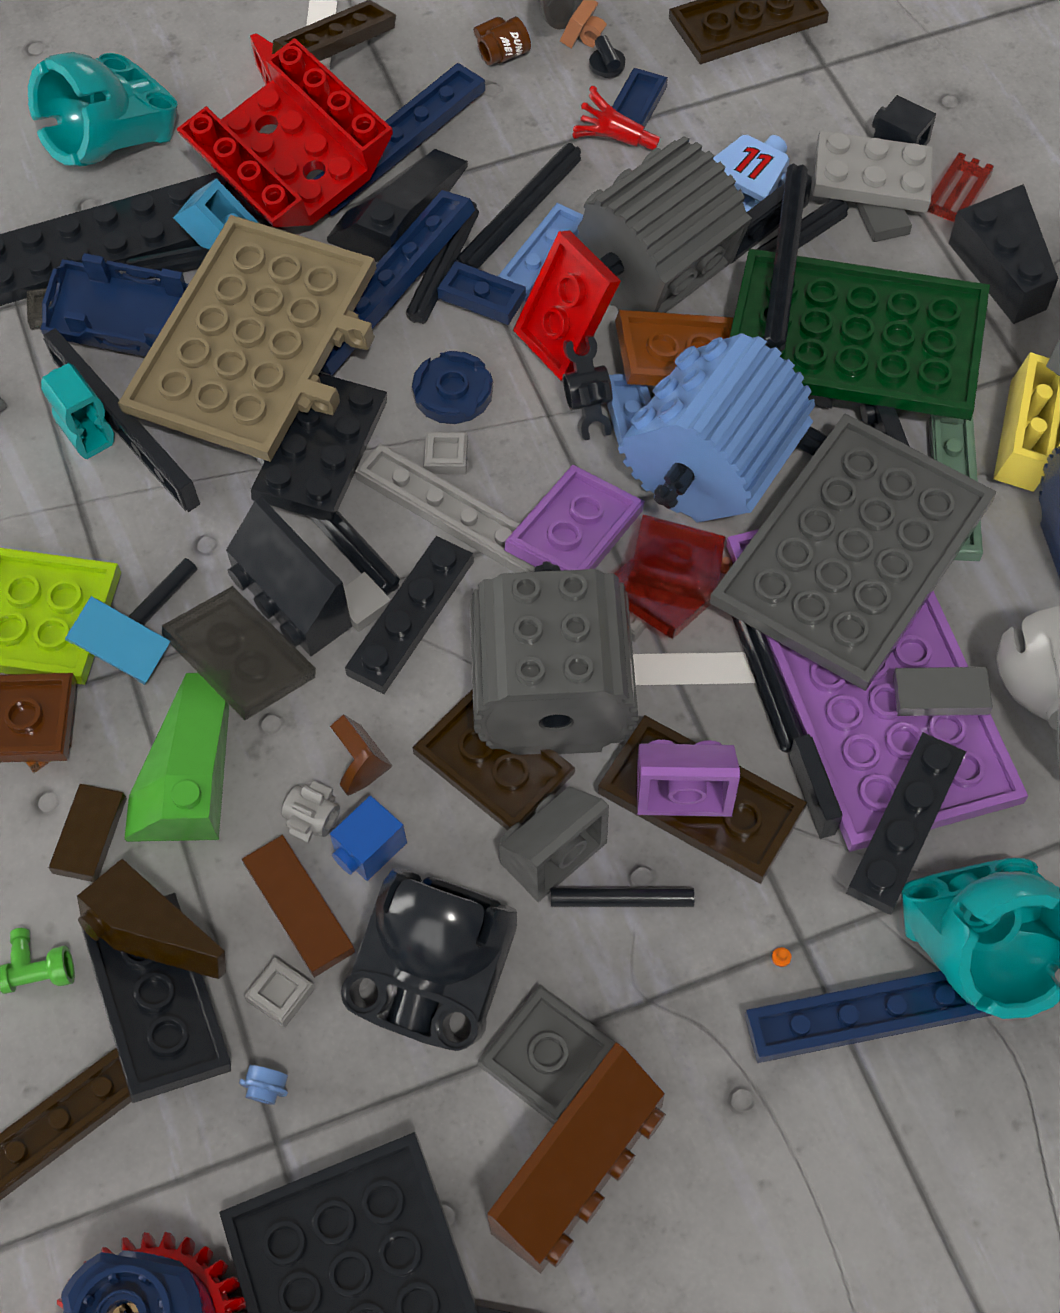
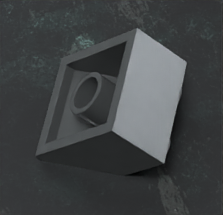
M569 786L558 796L551 794L545 798L537 807L536 815L524 825L521 823L513 825L501 838V844L499 845L500 864L537 902L549 894L551 888H556L607 844L609 805L602 798Z

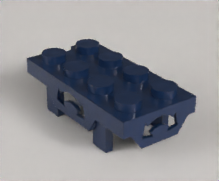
M86 253L82 257L83 263L62 259L60 266L53 268L42 302V325L40 330L44 335L56 328L69 342L146 357L189 285L185 283L183 273L163 268L162 271L113 261L105 262L102 256ZM150 276H151V277L159 278L160 281L157 280V279L149 280V279H141V278H150Z

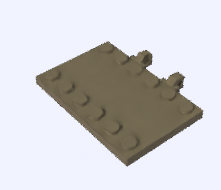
M230 215L119 400L118 404L121 411L271 462L299 410L308 413L310 408L317 412L329 415L335 413L340 403L338 391L334 387L322 384L318 376L334 345L341 347L342 343L346 342L350 347L364 350L370 348L375 338L372 324L360 320L358 314L353 311L377 269L375 259Z

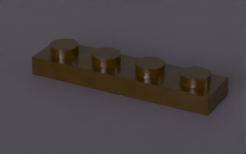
M367 0L274 39L272 54L295 38L321 61L395 28L396 14L372 0Z

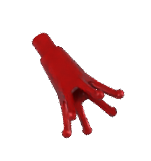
M596 86L589 88L591 92L589 98L601 111L589 106L588 103L583 102L581 104L582 109L593 114L598 119L582 115L580 117L582 122L594 125L574 126V132L572 133L574 139L583 136L608 137L636 147L639 144L650 150L657 148L660 136L644 130V126L617 112L600 96Z

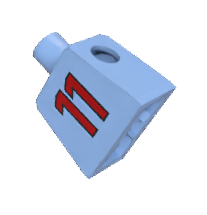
M742 135L713 158L717 163L721 161L726 167L725 173L728 176L731 174L736 180L734 186L737 191L741 189L745 197L743 204L746 212L785 183L786 171L790 160L788 155L785 154L787 151L785 141L777 135H771L764 143L749 135Z

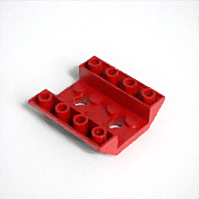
M294 38L266 59L272 80L222 119L205 106L177 128L178 133L273 227L312 226L370 180L393 134L392 128ZM272 124L277 126L272 133H259L266 125ZM313 170L325 171L324 175L319 179L306 178Z

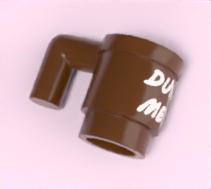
M516 16L507 21L502 17H495L473 29L477 38L479 52L489 66L495 63L501 64L520 54L527 53L531 49L528 31L523 22Z

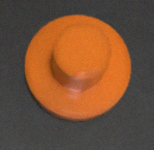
M780 947L773 951L772 961L775 965L785 967L791 962L792 956L788 949Z

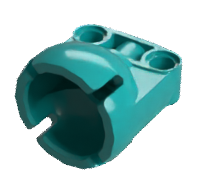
M76 52L56 54L41 61L31 72L28 83V106L32 119L36 121L55 118L58 123L55 126L39 129L37 135L49 154L64 165L78 167L96 164L106 159L117 149L152 141L159 143L168 142L172 139L178 105L176 99L148 73L125 56L116 53H104L99 58L94 59L89 55Z
M1025 858L1001 859L936 873L905 884L901 894L906 937L919 943L945 975L948 983L968 1004L996 1017L1011 1019L1031 1017L1054 1007L1060 1001V982L1055 978V973L1060 968V888L1038 873V866L1035 862Z

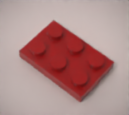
M570 230L559 231L513 331L560 381H563V374L574 372L573 361L569 360L563 351L564 340H571L573 342L576 354L585 352L587 347L585 336H594L621 280Z

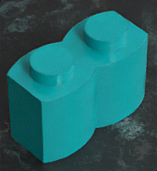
M67 363L42 377L41 389L52 406L54 420L83 458L89 459L113 445L114 432L104 418V405L74 365Z

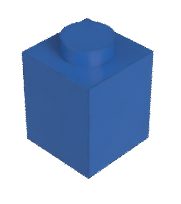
M371 795L329 833L334 847L332 857L337 864L350 875L355 871L358 872L366 881L374 876L407 844L404 825Z

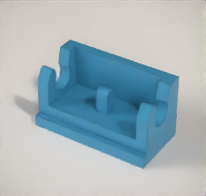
M92 596L65 637V640L69 643L77 645L132 676L144 685L171 642Z

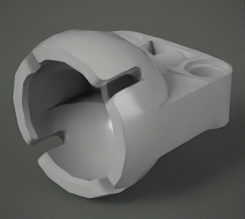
M1059 605L1027 616L1022 622V630L1013 626L1010 627L1001 638L996 660L1002 681L1015 702L1040 718L1048 720L1050 727L1053 728L1060 769Z

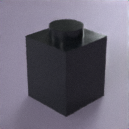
M896 95L887 107L882 106L876 113L872 122V127L875 128L874 138L926 146L930 142L936 113Z

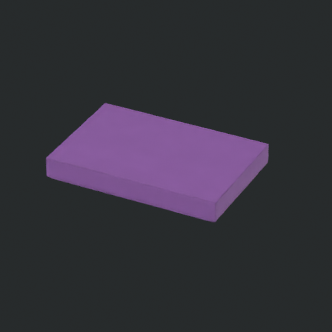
M572 465L506 539L504 550L534 567L549 561L551 564L558 565L560 570L596 569L643 512L645 501Z

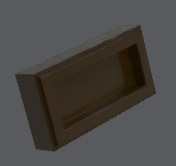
M79 784L48 867L52 874L94 882L99 878L127 800L124 792Z

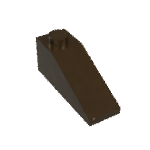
M124 859L118 861L77 895L80 911L78 922L92 939L97 941L102 938L114 950L212 978L220 979L226 973L225 951Z

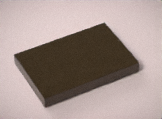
M473 689L412 747L414 755L507 831L517 823L524 825L535 815V811L540 803L549 795L556 794L575 774L576 768L551 749L541 750V754L517 755L503 749H491L486 746V741H481L478 733L474 730Z

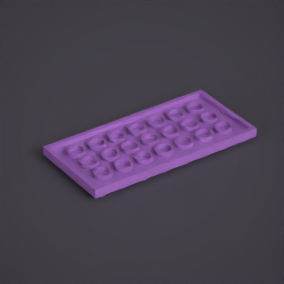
M759 529L727 538L726 547L733 564ZM934 591L926 600L866 691L765 635L803 734H810V737H813L843 814L839 828L849 852L868 847L922 732L966 751L931 829L1025 803L1028 794L991 714L897 716L893 682L895 668L968 667Z

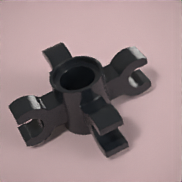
M591 335L585 336L587 347L582 354L574 352L571 340H564L563 343L564 354L569 360L573 361L574 372L563 374L564 392L570 410H582L583 416L579 420L578 431L584 440L590 439L589 426L595 421L601 423V430L604 435H611L612 432L611 422L608 417L602 414L601 404L609 403L613 400L611 381L605 365L594 367L593 358L597 353V342Z

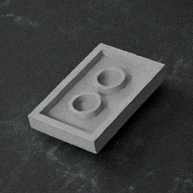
M820 130L816 146L812 196L927 213L931 203L933 147Z

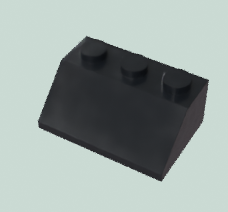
M262 497L254 501L226 549L231 567L227 570L228 574L240 590L243 591L248 588L255 596L253 600L256 606L267 619H270L272 616L275 617L281 624L279 628L290 645L294 648L300 645L312 657L352 627L343 582Z

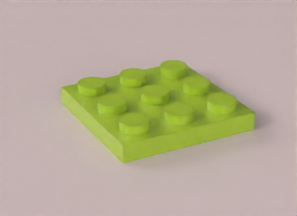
M0 548V673H73L77 680L76 684L85 685L94 655L75 644L69 643L65 640V637L91 596L111 607L121 575L118 563Z

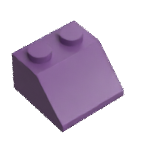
M655 740L649 744H639L637 761V815L732 817L740 780V767L734 745H722L717 741L711 740L701 741L695 745L675 744L669 740Z

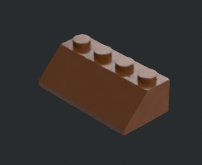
M617 1042L487 1213L491 1235L540 1274L548 1263L557 1267L574 1243V1240L568 1236L580 1219L587 1224L591 1221L605 1200L600 1191L611 1176L617 1181L624 1176L636 1157L630 1150L641 1135L649 1140L666 1116L660 1110L663 1106L665 1093L628 1051Z

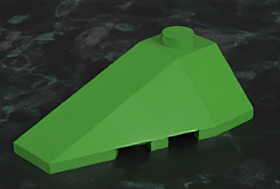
M230 672L185 674L129 794L124 837L126 842L219 840L232 679Z

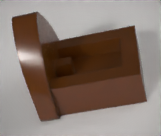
M343 714L330 726L354 758V761L348 767L340 782V787L347 796L367 787L392 767V764L359 723Z

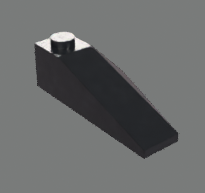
M437 149L432 150L347 210L327 236L328 243L375 259V262H379L441 190L451 191L468 167V161Z

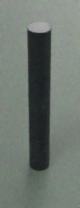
M184 558L128 617L144 626L197 571L196 565L189 559Z
M551 888V907H694L695 901L694 888Z

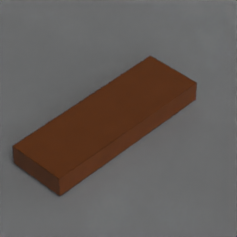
M283 835L242 858L244 866L314 978L355 953L354 946Z

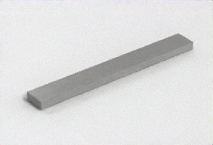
M382 443L356 469V479L513 572H534L535 567L504 550L506 539L520 523ZM624 584L625 590L628 593L632 641L635 643L657 614L659 603Z

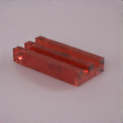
M959 152L932 194L927 212L954 222L957 213L951 211L971 177L975 176L978 179L958 211L975 203L991 177L994 166L987 163L983 168L979 166L980 160L972 158L971 162L965 161L966 154ZM959 171L964 172L943 207L939 206Z

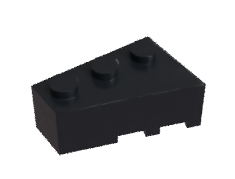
M1024 184L957 211L948 244L980 283L990 284V296L1011 322L1015 324L1046 311L1059 278Z

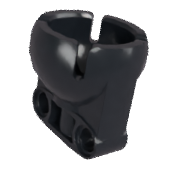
M393 868L382 883L352 973L342 985L341 997L343 1004L353 1014L379 1027L419 1042L453 1051L466 1049L481 1039L486 1031V1018L517 929V911L510 906L501 905L498 900L434 877H427L421 883L422 880L418 874L404 869ZM364 978H369L377 985L379 993L374 1004H368L360 996L359 987ZM454 1012L463 1013L470 1020L472 1027L468 1038H459L451 1031L450 1018Z

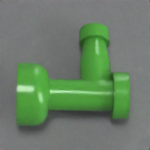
M26 928L11 930V964L0 965V991L3 994L15 992L16 986L50 979L56 986L74 983V963L70 950L66 945L51 949L46 956V960L31 963L28 945L30 942V931Z

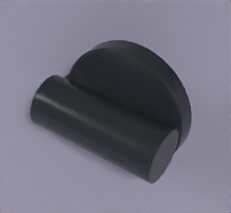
M606 35L597 37L595 40L597 50L589 58L591 71L604 78L619 75L625 68L624 54L613 48Z

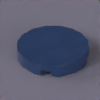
M447 351L440 353V357L432 361L431 358H428L418 367L413 377V397L417 408L426 417L439 423L459 424L473 420L486 410L492 401L493 379L491 373L486 369L485 363L480 358L466 352Z

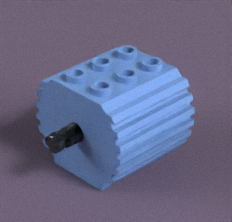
M741 333L726 339L718 337L709 344L698 348L695 346L688 347L676 358L675 364L677 366L672 373L653 389L655 396L649 404L642 407L632 417L631 423L633 425L623 437L618 450L620 454H625L626 457L623 462L626 467L631 466L633 469L632 476L635 480L640 479L643 482L641 486L646 491H651L655 494L654 500L659 505H663L676 513L682 512L692 517L696 523L751 513L813 423L809 416L815 407L814 399H808L812 392L808 385L803 386V375L801 372L795 373L792 369L795 365L789 359H782L780 357L782 352L776 347L771 349L765 345L767 343L766 340L759 336L752 338Z

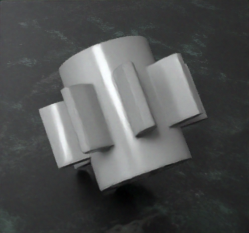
M313 780L310 787L305 785L304 787L295 786L290 791L283 804L281 813L282 817L288 819L286 826L290 827V834L309 842L312 835L326 837L331 832L340 813V806L333 803L336 798L332 796L333 789Z

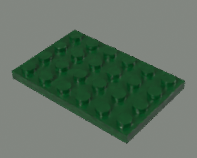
M749 248L730 337L742 333L752 338L759 336L764 339L775 252ZM797 256L786 347L780 357L784 360L789 359L795 365L792 368L795 373L801 372L804 377L802 384L803 386H809L812 391L810 395L894 407L895 409L971 421L975 407L990 284Z

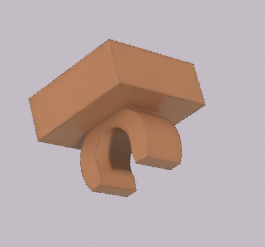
M583 0L570 18L560 42L572 49L580 37L585 45L594 48L596 38L601 35L607 25L603 19L593 16L599 4L595 0Z

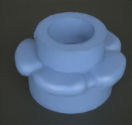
M249 1065L245 1080L240 1079L239 1081L241 1086L248 1088L245 1097L257 1102L275 1105L277 1096L285 1097L288 1094L287 1090L284 1089L288 1075L273 1069Z

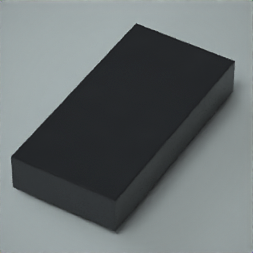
M810 734L796 737L793 740L789 760L804 799L807 802V807L819 838L833 836L836 834L842 819V811L813 737H810Z

